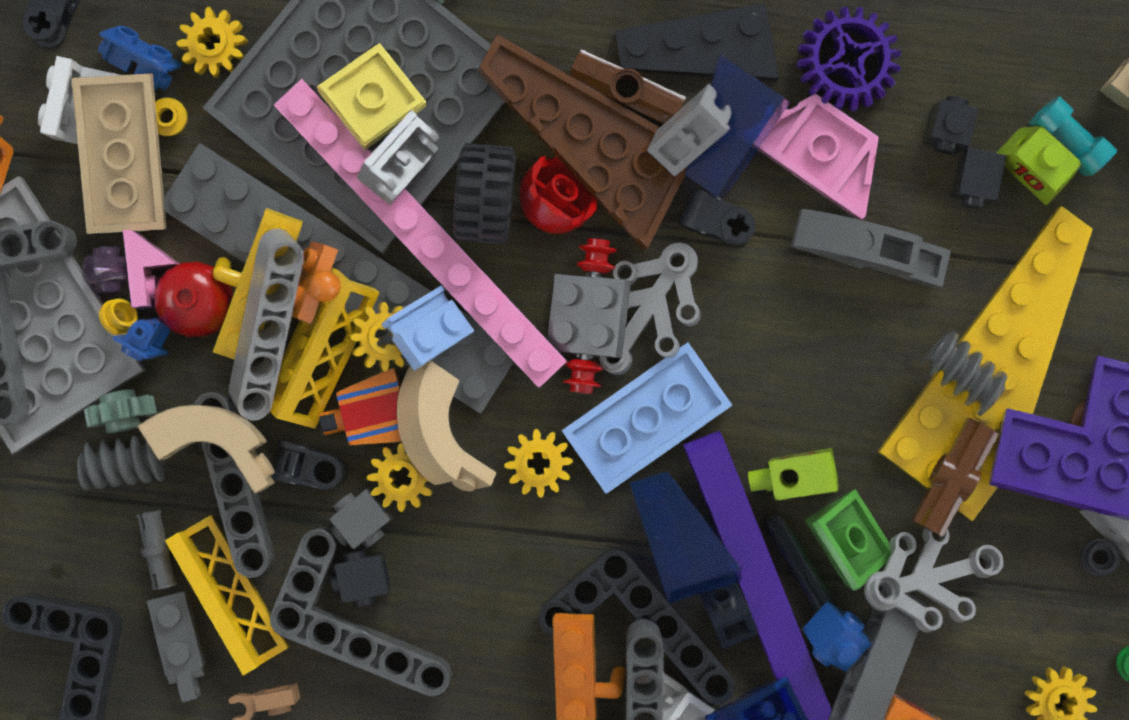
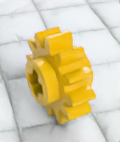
M207 7L205 18L203 19L192 12L190 15L194 25L192 27L180 25L179 27L187 35V39L177 41V45L183 50H189V52L184 54L182 60L187 65L196 62L194 69L199 75L204 74L207 67H209L210 73L215 78H218L220 67L222 66L232 73L234 66L231 60L233 58L242 60L245 57L237 49L238 46L248 44V40L244 36L236 35V33L241 31L242 24L238 20L228 24L230 22V14L226 10L221 11L218 18H216L214 11ZM215 35L220 40V43H214L215 49L210 50L205 45V42H211L210 36Z
M380 302L378 313H375L369 306H365L364 314L367 318L364 321L357 318L352 319L353 324L360 329L359 333L348 335V339L359 341L360 346L356 347L352 352L354 356L367 354L364 366L370 368L375 364L376 360H379V367L384 372H387L390 360L399 367L404 366L401 357L402 353L393 340L389 344L382 343L379 347L377 345L379 339L375 337L378 329H387H384L381 324L387 318L402 310V306H396L391 313H388L387 303Z
M535 429L533 440L528 441L526 436L520 434L518 439L522 447L518 449L510 446L507 449L516 458L515 461L505 463L504 467L516 469L517 474L511 477L509 482L514 484L522 480L525 483L522 488V494L524 495L533 486L537 488L539 498H542L545 491L544 487L547 485L557 493L559 486L555 480L558 477L563 480H569L570 478L569 474L562 470L563 465L573 463L572 458H563L561 456V452L565 451L568 446L567 443L555 446L553 444L555 440L554 432H551L547 439L543 440L541 439L540 431ZM542 452L543 459L550 460V467H544V473L537 474L534 467H528V459H534L533 453Z
M400 443L397 448V454H394L389 447H384L383 454L386 459L384 461L377 458L371 460L374 467H377L379 470L378 473L369 474L367 479L378 481L379 486L372 490L371 495L377 496L383 493L386 496L383 500L384 508L388 507L395 500L397 501L399 512H403L406 508L407 500H410L411 504L418 508L421 506L418 494L431 496L433 492L429 487L425 486L428 480L416 469L409 459L403 443ZM405 467L410 471L407 476L412 478L410 484L404 483L399 487L394 484L397 478L393 477L392 474L394 470L400 471Z
M1065 666L1061 668L1059 676L1055 670L1047 667L1045 670L1046 680L1036 676L1032 677L1034 684L1038 686L1037 690L1025 691V695L1035 701V704L1029 705L1026 708V712L1033 716L1039 715L1036 720H1088L1084 717L1085 712L1092 713L1097 711L1095 706L1087 702L1088 698H1092L1096 694L1095 690L1083 687L1087 678L1082 674H1077L1073 677L1072 670ZM1062 694L1067 699L1062 701L1063 707L1059 709L1055 704L1060 702L1059 695Z

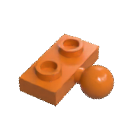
M311 241L309 248L307 247L303 251V265L292 317L312 324L319 302L332 301L339 295L341 289L340 280L331 272L338 249Z

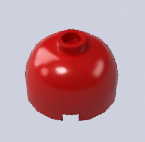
M543 156L532 165L521 180L518 195L520 208L525 217L536 228L546 233L564 234L577 229L591 217L596 210L597 200L556 156L553 159H545L546 156Z
M199 261L182 262L168 269L158 280L154 293L155 310L161 322L172 332L191 338L207 337L221 329L233 298V290L230 285L217 281L213 277V266Z

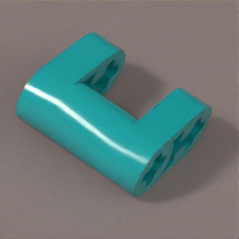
M1060 96L1055 97L1037 112L1028 125L1045 128L1081 162L1078 171L1083 176L1094 175L1115 155L1117 149L1103 136L1094 138L1071 116L1074 109Z

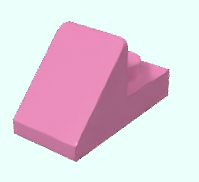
M131 229L123 230L131 307L140 310L155 308L154 293L158 278L156 275L152 276V270L172 268L179 263L140 233Z

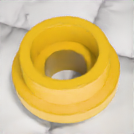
M173 98L157 100L155 103L158 134L167 137L179 134L187 124L188 115L185 107ZM166 110H171L173 112V119L168 123H163L161 120L162 113Z
M124 299L109 300L99 309V320L102 326L114 336L127 334L131 325L138 319L136 309L132 308L131 303Z

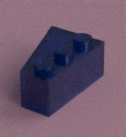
M720 55L711 86L717 91L716 99L714 100L717 108L722 110L727 105L731 108V116L727 123L730 128L687 166L685 175L716 197L725 198L790 102Z
M668 472L630 483L667 603L742 581L741 567Z

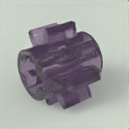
M101 246L100 248H93V255L85 257L82 268L83 278L87 284H95V293L120 292V284H127L129 282L126 256H119V247Z

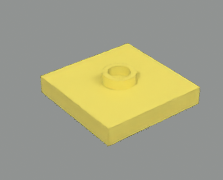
M380 43L317 86L320 95L364 151L393 131L411 110L417 114L427 106L425 99Z

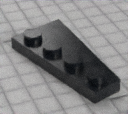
M765 3L615 30L620 66L624 69L629 68L637 72L670 74L671 72L687 73L696 76L718 75L742 79L746 77L764 78V80L778 81L779 79Z

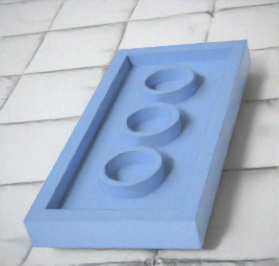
M687 342L680 347L676 356L664 358L567 426L562 432L607 494L731 407L732 404Z

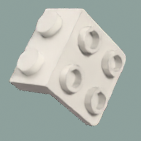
M57 56L55 66H51L47 73L46 85L49 93L46 104L43 103L38 114V125L41 126L40 133L54 140L78 144L71 78L118 76L119 74L82 67L72 59Z

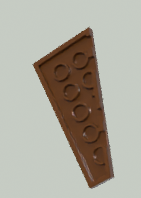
M497 34L477 72L645 251L649 247L691 163L674 176L647 151L656 131L660 127Z

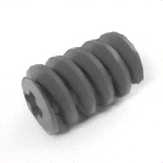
M951 331L941 337L931 347L919 366L928 361L932 362L928 374L933 376L943 371L944 376L940 384L945 386L955 381L956 386L952 394L957 396L967 391L969 394L965 405L969 406L979 401L981 404L977 415L981 416L994 405L1004 392L1007 374L1004 371L993 374L995 364L992 361H987L980 365L983 358L982 353L975 351L968 355L970 343L963 341L956 345L958 333Z
M132 436L129 448L125 447L122 438H116L115 447L112 450L106 439L101 440L99 451L96 452L91 441L85 442L84 452L80 453L78 457L77 472L81 488L86 491L90 490L93 485L97 489L105 488L108 482L112 487L121 486L123 480L128 485L136 484L139 478L143 483H150L154 476L159 482L164 481L165 464L164 459L158 460L147 440L145 446H141L138 437Z

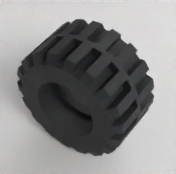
M465 143L462 147L458 160L454 197L453 232L456 240L504 244L507 240L511 220L516 158L512 147Z

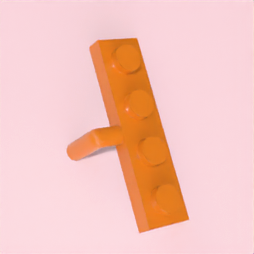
M555 613L553 618L556 718L557 720H597V698H619L623 692L626 670L620 666L615 667L612 670L609 682H596L594 615Z

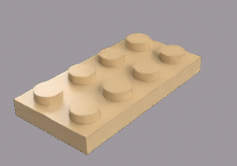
M153 74L71 78L87 234L123 232V230L130 229L133 231L166 229Z

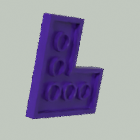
M1097 356L1094 359L1081 427L1007 408L1003 412L989 485L1129 521V363L1102 356Z

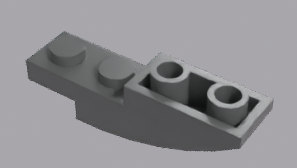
M807 209L799 211L791 247L860 269L869 267L935 289L943 287L951 250L923 242V237L859 219Z

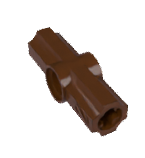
M582 49L576 57L569 76L623 107L660 124H664L682 108L686 99L685 96L642 77L634 69H624ZM627 80L634 83L637 87V93L629 98L619 95L616 91V86L621 81Z
M966 418L948 453H944L934 466L929 477L930 486L917 510L914 512L911 521L943 537L961 503L965 502L974 492L981 477L979 470L999 434L980 422Z

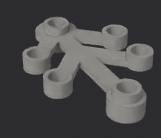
M684 243L671 244L663 250L659 259L638 264H632L628 261H621L616 264L613 270L615 279H620L619 274L622 269H632L631 276L626 279L631 281V285L639 278L660 276L653 287L630 292L628 309L639 308L626 326L623 354L619 362L610 364L608 357H599L601 366L608 373L622 375L630 369L632 365L630 350L653 315L658 335L655 341L656 351L664 358H672L677 355L680 344L673 334L666 295L674 283L680 301L676 310L677 318L686 326H693L699 322L701 311L695 304L690 277L697 270L698 258L695 251L689 245ZM681 255L685 258L684 264L681 267L672 266V259L675 256ZM688 307L694 308V317L689 320L683 319V310ZM667 339L673 340V349L669 352H663L661 350L662 342Z
M924 529L922 538L925 544L912 574L899 578L907 556L912 554L917 546L913 535L908 532H902L893 536L890 540L889 548L892 553L884 571L876 572L867 579L864 587L865 596L869 604L875 609L889 611L897 608L914 618L916 626L921 631L931 632L937 630L942 625L943 618L940 611L934 607L925 608L905 593L917 590L947 608L950 617L954 621L959 623L965 622L974 617L976 613L975 604L967 597L960 598L940 586L939 583L970 574H975L980 578L993 576L1001 571L1003 556L996 547L983 545L974 549L969 554L968 559L933 568L940 549L949 541L950 534L947 529L944 536H940V541L938 542L933 538L931 531ZM899 539L906 542V551L900 548ZM979 557L984 560L985 569L980 565ZM879 585L885 588L886 598L880 595ZM959 603L966 609L965 616L961 615L958 610ZM926 613L933 619L932 626L928 625L925 621Z

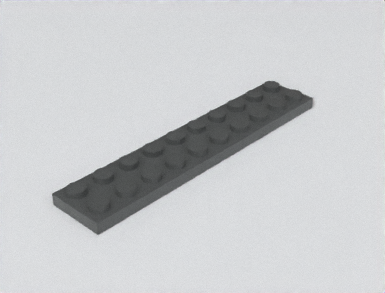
M201 143L198 144L163 198L164 211L244 263H246L266 208L303 221L296 241L302 251L307 247L309 248L311 241L338 249L332 268L339 270L349 280L375 288L380 293L372 308L375 313H378L380 302H386L388 313H391L396 306L405 308L431 292L428 288ZM351 292L344 306L346 313L359 308L364 295ZM460 310L474 329V332L431 361L460 380L453 396L482 414L514 364V361L473 317ZM388 327L386 330L378 329L375 333V337L379 339L377 342L379 347L382 343L389 344L393 336L388 334L390 332ZM401 354L404 365L409 368L411 365L408 363L403 354Z

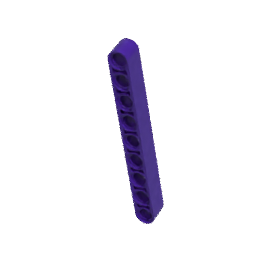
M720 431L683 444L686 456L736 582L752 614L759 640L791 720H828L832 711Z

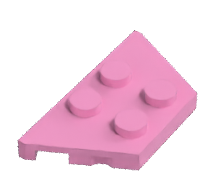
M817 94L802 100L792 109H785L772 116L771 120L743 132L741 138L856 219H865L879 139L877 135L830 103L824 104L821 102L822 98Z

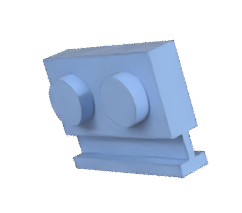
M442 285L390 316L381 324L384 329L388 327L394 336L392 338L393 342L414 371L474 332V329L454 301H449L443 293L445 289Z

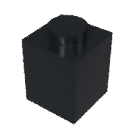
M969 147L960 152L951 198L961 199L962 206L974 209H984L985 204L989 205L997 201L1006 155Z

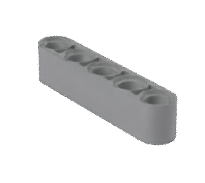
M280 228L267 231L261 237L258 244L229 384V396L240 415L251 421L265 417L272 407L303 265L304 254L301 247L286 230ZM288 246L287 252L283 256L274 257L275 251L278 248ZM280 283L279 289L276 292L266 294L267 289L271 285ZM273 320L267 329L258 330L263 322ZM264 357L260 364L251 366L256 358ZM257 392L253 399L243 401L247 395Z

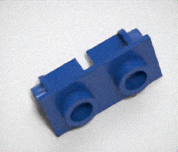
M116 26L101 31L99 34L105 38L98 47V52L102 54V59L125 72L130 71L133 61L138 63L133 75L153 74L155 90L159 88L166 90L172 80V77L167 75L168 72L182 66V63L172 58L170 51L158 45L147 44L139 39L137 32L128 27Z
M160 318L137 320L131 325L127 334L115 335L113 337V340L123 345L121 347L123 353L139 361H142L143 358L152 359L168 355L170 352L162 347L170 333V329L161 322Z

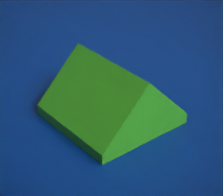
M856 489L805 519L806 524L844 585L853 591L859 589L872 574L879 571L888 562L892 553L889 548V542Z

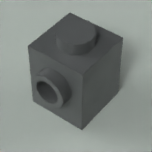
M371 488L364 490L356 498L350 492L333 506L337 513L329 518L334 524L330 530L344 547L350 544L355 549L362 543L367 549L385 535L380 528L394 518L387 508L383 507V503L379 498L371 495Z

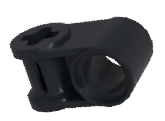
M29 0L22 21L24 31L43 48L53 49L60 46L66 38L71 19L80 0ZM51 24L49 29L43 28L41 32L39 31L40 26Z
M692 189L678 224L692 232L706 237H713L735 246L748 242L756 226L754 217L747 210L698 189ZM737 218H741L744 220L743 227L748 229L747 233L740 232L738 237L731 235L732 228L727 225V222L734 223Z
M278 440L277 446L280 448L274 470L275 473L271 475L272 479L325 490L336 488L345 482L348 468L346 462L341 457L314 450L306 445ZM324 461L331 462L336 468V476L330 483L323 481L319 475V468Z

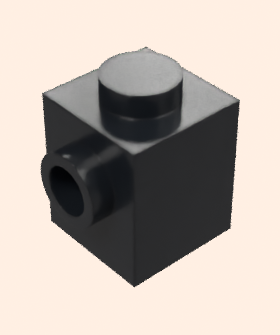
M947 96L946 100H939L931 108L923 144L934 146L933 150L949 155H956L957 152L960 153L968 148L971 143L979 108L968 106L969 101L960 97Z
M366 549L343 553L344 560L337 562L334 565L335 571L330 573L334 594L341 595L342 603L353 601L354 607L376 603L375 596L387 594L392 590L384 552L367 555Z
M735 578L715 584L711 588L699 593L722 649L758 635L750 609Z

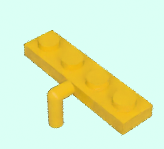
M266 208L242 273L230 269L231 261L227 257H220L216 261L213 277L217 281L236 287L214 346V353L235 360L261 237L271 229L280 228L286 230L297 241L303 221ZM288 246L278 248L275 251L274 257L283 256L287 252ZM280 283L271 285L267 289L266 294L276 292ZM266 321L259 326L258 330H263Z

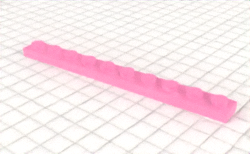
M303 79L296 83L274 104L281 114L538 388L567 362L406 189L389 205L357 179L363 163L372 153L368 149L363 150L337 115Z

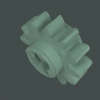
M130 389L102 395L99 397V405L84 409L87 427L94 428L105 425L106 433H118L136 429L141 424L142 417L157 414L153 395L137 397L135 390Z

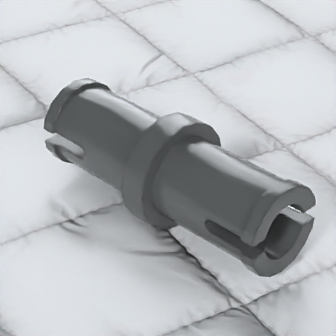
M161 509L136 514L144 546L140 551L142 557L147 559L152 590L177 585L169 553L171 550L165 542L166 535L161 517Z

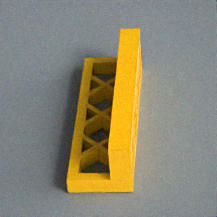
M334 268L331 269V272L340 280V293L332 301L319 302L312 324L303 320L299 321L282 357L273 403L270 412L277 419L314 429L319 422V413L324 411L357 342L348 339V335L359 333L360 329L353 324L352 319L357 318L364 321L367 318L364 314V307L369 306L373 308L380 294L375 288L349 280L344 274ZM354 292L364 295L359 308L346 313L344 306L350 293ZM344 326L346 335L343 341L330 348L328 339L331 333ZM328 361L330 369L327 375L314 382L312 373L315 367ZM312 395L314 402L308 415L294 412L300 400Z
M214 515L208 516L188 529L178 532L165 540L243 676L289 648L285 638L277 634L271 627V614L251 579L242 576L236 570L228 540ZM207 526L216 539L212 554L198 551L190 537ZM220 547L226 558L218 556ZM203 558L211 559L209 568ZM216 561L232 566L235 572L232 587L216 582L213 577ZM239 580L243 585L245 591L237 589ZM222 591L230 593L228 601ZM235 595L251 599L255 606L251 620L235 615L232 609ZM258 614L265 624L256 622ZM241 624L249 626L247 634ZM258 628L269 631L277 646L259 655L251 642L254 629Z

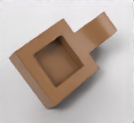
M298 683L260 690L252 694L237 693L229 699V704L243 703L246 707L245 715L236 716L232 720H250L255 715V712L268 710L269 716L291 711V705L296 704L300 699Z

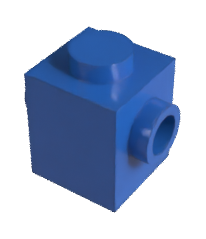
M828 601L802 629L814 647L811 651L814 657L827 667L833 664L845 672L871 645V642L863 632L865 628L864 623L852 612H845Z

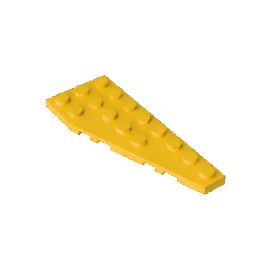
M1063 206L1058 207L956 344L958 345L963 341L969 342L970 350L968 355L979 351L983 355L980 365L987 361H992L995 364L993 374L999 371H1004L1007 374L1005 390L994 405L983 415L978 416L977 411L981 403L976 401L966 406L965 401L969 393L964 391L954 396L952 393L956 382L952 381L942 386L940 383L944 372L940 371L933 375L877 451L879 454L928 489L930 486L929 477L934 466L944 453H948L966 418L980 422L999 434L1003 412L1007 408L1033 414L1092 233L1090 226ZM998 437L979 470L981 477L974 492L965 502L961 503L957 510L970 521L975 519L998 488L989 485Z

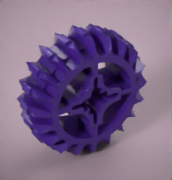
M842 7L839 11V19L832 10L827 11L824 15L825 22L816 18L812 22L814 31L806 30L802 35V38L808 44H800L797 48L799 54L808 57L798 60L796 66L799 69L809 70L800 78L801 83L814 82V85L808 91L809 95L812 96L820 90L824 93L821 102L827 104L831 98H834V107L839 110L842 109L845 100H847L848 108L851 112L858 109L859 100L865 108H868L873 104L872 95L879 100L885 97L886 93L883 87L892 88L895 84V80L889 74H897L901 68L897 63L891 62V60L898 59L901 56V50L889 48L898 40L896 35L885 37L884 33L889 28V23H882L879 28L873 23L878 16L876 13H872L867 20L862 19L864 13L862 7H858L855 10L853 17H850L847 7ZM843 31L861 34L869 42L863 44L856 43L850 38L848 33ZM831 35L834 40L832 44L834 57L820 65L819 49L821 42ZM845 52H848V56L851 53L854 56L860 55L852 67H849V63L847 65L843 62L836 64ZM877 54L878 67L876 75L872 82L866 84L864 79L866 74L864 61L869 59L870 56ZM835 74L842 75L846 78L849 85L853 84L855 88L839 86L828 77Z

